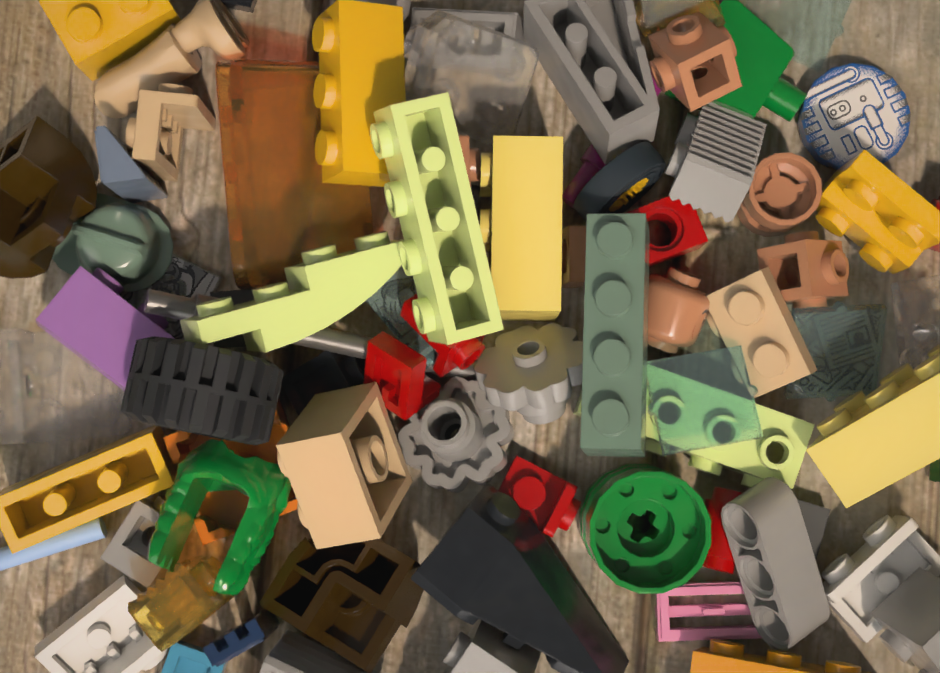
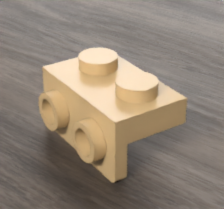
M163 83L158 85V91L139 90L136 118L130 117L127 123V151L132 152V159L156 180L178 181L183 128L215 131L216 119L199 96L192 94L193 89L187 86Z
M769 267L763 268L707 295L710 302L707 315L708 324L713 333L723 339L731 356L730 369L738 385L747 390L751 400L817 371L816 365Z

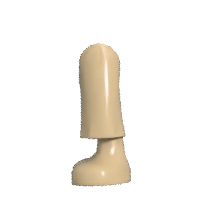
M199 0L191 12L177 24L172 23L157 38L135 55L108 70L99 79L95 87V104L105 116L116 119L127 117L138 108L139 90L158 91L159 84H177L198 73L202 66V61L196 49L209 47L222 59L228 62H235L246 55L245 48L249 46V41L232 13L221 0Z

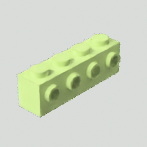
M446 92L397 103L374 111L376 123L370 125L371 141L378 159L385 158L390 182L384 185L385 199L391 216L393 218L399 217L404 241H400L398 244L399 257L405 274L407 276L413 275L418 299L412 301V310L418 330L421 334L427 333L428 341L445 345L504 330L449 93Z
M647 365L645 451L666 458L669 449L690 455L688 466L716 476H720L723 467L743 474L741 485L749 488L767 477L780 479L790 489L794 488L815 424ZM582 389L573 414L581 416Z

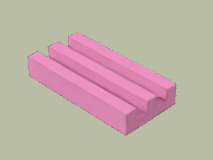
M740 580L687 582L663 594H655L656 639L659 642L758 639L761 636L757 632L755 625L670 628L669 618L751 615L747 603L669 605L668 596L744 594Z

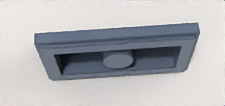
M105 125L97 126L94 133L101 182L124 200L131 203L168 198L167 193L155 178L132 159V152L127 151L126 145Z

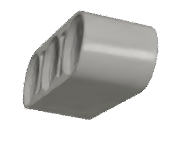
M767 477L728 502L722 508L721 518L755 628L770 647L778 651H787L826 622L830 616V608L798 500L790 487L782 480Z

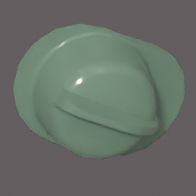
M97 193L96 208L73 223L68 236L56 247L52 259L60 269L70 275H73L80 266L91 274L96 268H100L120 283L124 288L123 291L134 292L149 288L164 276L172 262L174 244L169 228L156 213L143 206Z

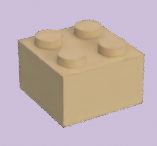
M377 382L315 394L276 445L279 468L284 476L290 480L298 501L299 519L302 525L309 529L316 549L380 539L413 482Z

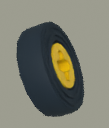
M647 141L638 143L623 151L599 170L577 195L573 206L585 222L587 214H622L654 186L667 165L662 156Z

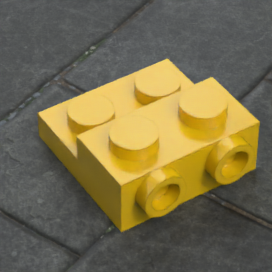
M865 149L839 168L822 187V196L816 209L818 212L815 216L817 221L826 230L838 237H842L845 234L861 248L859 250L860 257L879 272L885 273L888 270L890 273L896 274L908 269L924 250L940 243V211Z

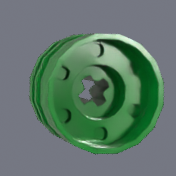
M624 463L603 472L587 489L579 508V533L588 554L616 585L638 594H663L686 584L703 566L711 546V518L702 497L683 479L648 463ZM632 513L638 516L645 514V519L651 524L646 532L637 529L632 534L633 527L627 522Z

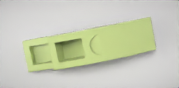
M388 231L355 238L356 249L337 254L336 245L334 244L301 252L303 263L284 268L287 282L253 289L254 300L234 305L232 297L229 296L197 304V316L180 320L185 341L208 344L243 334L247 351L269 352L306 338L352 312L375 294L396 273L401 266L398 244L400 241H404V239L389 240Z

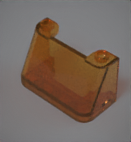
M232 59L221 60L216 63V86L230 253L235 283L240 290L255 289L270 284L287 282L284 268L303 263L301 252L334 244L336 245L337 254L356 249L355 238L375 233L370 186L322 183V165H318L315 158V141L317 134L321 130L320 108L315 106L313 98L314 83L319 74V62Z

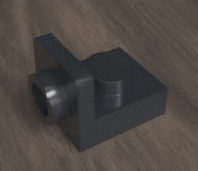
M324 351L285 375L281 385L299 416L315 394L363 385L366 359Z

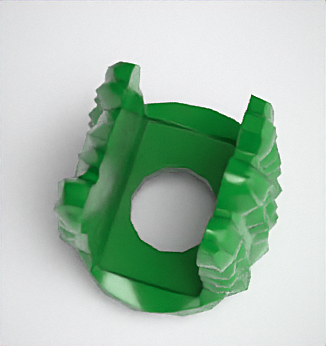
M210 439L189 452L185 459L178 464L174 484L166 491V501L160 506L159 518L155 522V531L149 542L147 557L148 561L158 567L170 571L174 569L205 495L213 491L237 490L248 496L249 501L229 551L217 574L213 590L219 594L238 595L248 583L250 572L255 565L260 563L261 556L265 553L266 547L271 543L274 529L279 521V515L287 507L291 483L289 478L285 477L281 472L278 464L268 462L257 456L241 457L229 449L223 440Z

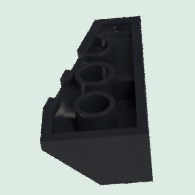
M488 482L452 523L410 578L456 617L471 625H474L478 619L487 622L503 631L502 642L517 650L526 643L544 653L551 668L560 673H624L629 663L626 655L533 520L520 509L512 497L499 492Z

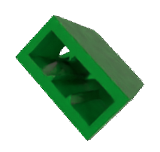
M723 0L710 21L717 27L723 25L735 43L737 50L735 60L742 87L712 102L754 119L760 108L764 106L790 122L808 95L780 77L795 54L793 48L738 0ZM670 90L665 92V95L671 99L681 102Z

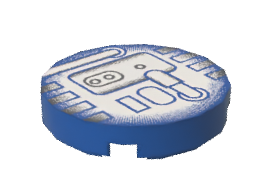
M856 63L831 68L816 79L806 93L808 95L802 103L798 114L797 125L803 145L817 162L827 168L830 166L835 170L841 168L864 149L884 164L896 155L902 147L909 133L911 117L906 95L892 76L874 66Z

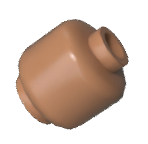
M669 267L666 276L661 274L649 275L648 345L676 354L679 347H689L695 344L709 313L710 305L707 294L697 289L701 278L674 267Z

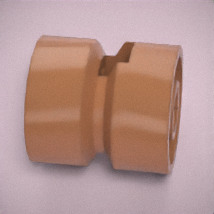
M790 152L775 153L764 158L756 166L754 179L737 211V215L747 229L764 237L780 236L791 231L808 219L818 208L822 196V183L816 168L804 157Z

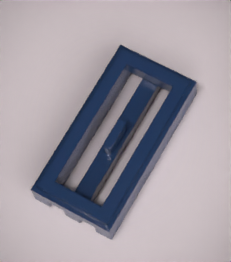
M265 609L255 617L240 623L234 629L231 628L204 646L203 650L212 667L214 665L218 667L264 641L279 628L280 622L275 614Z

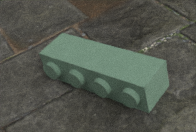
M646 213L587 214L580 448L587 456L645 457L650 231Z

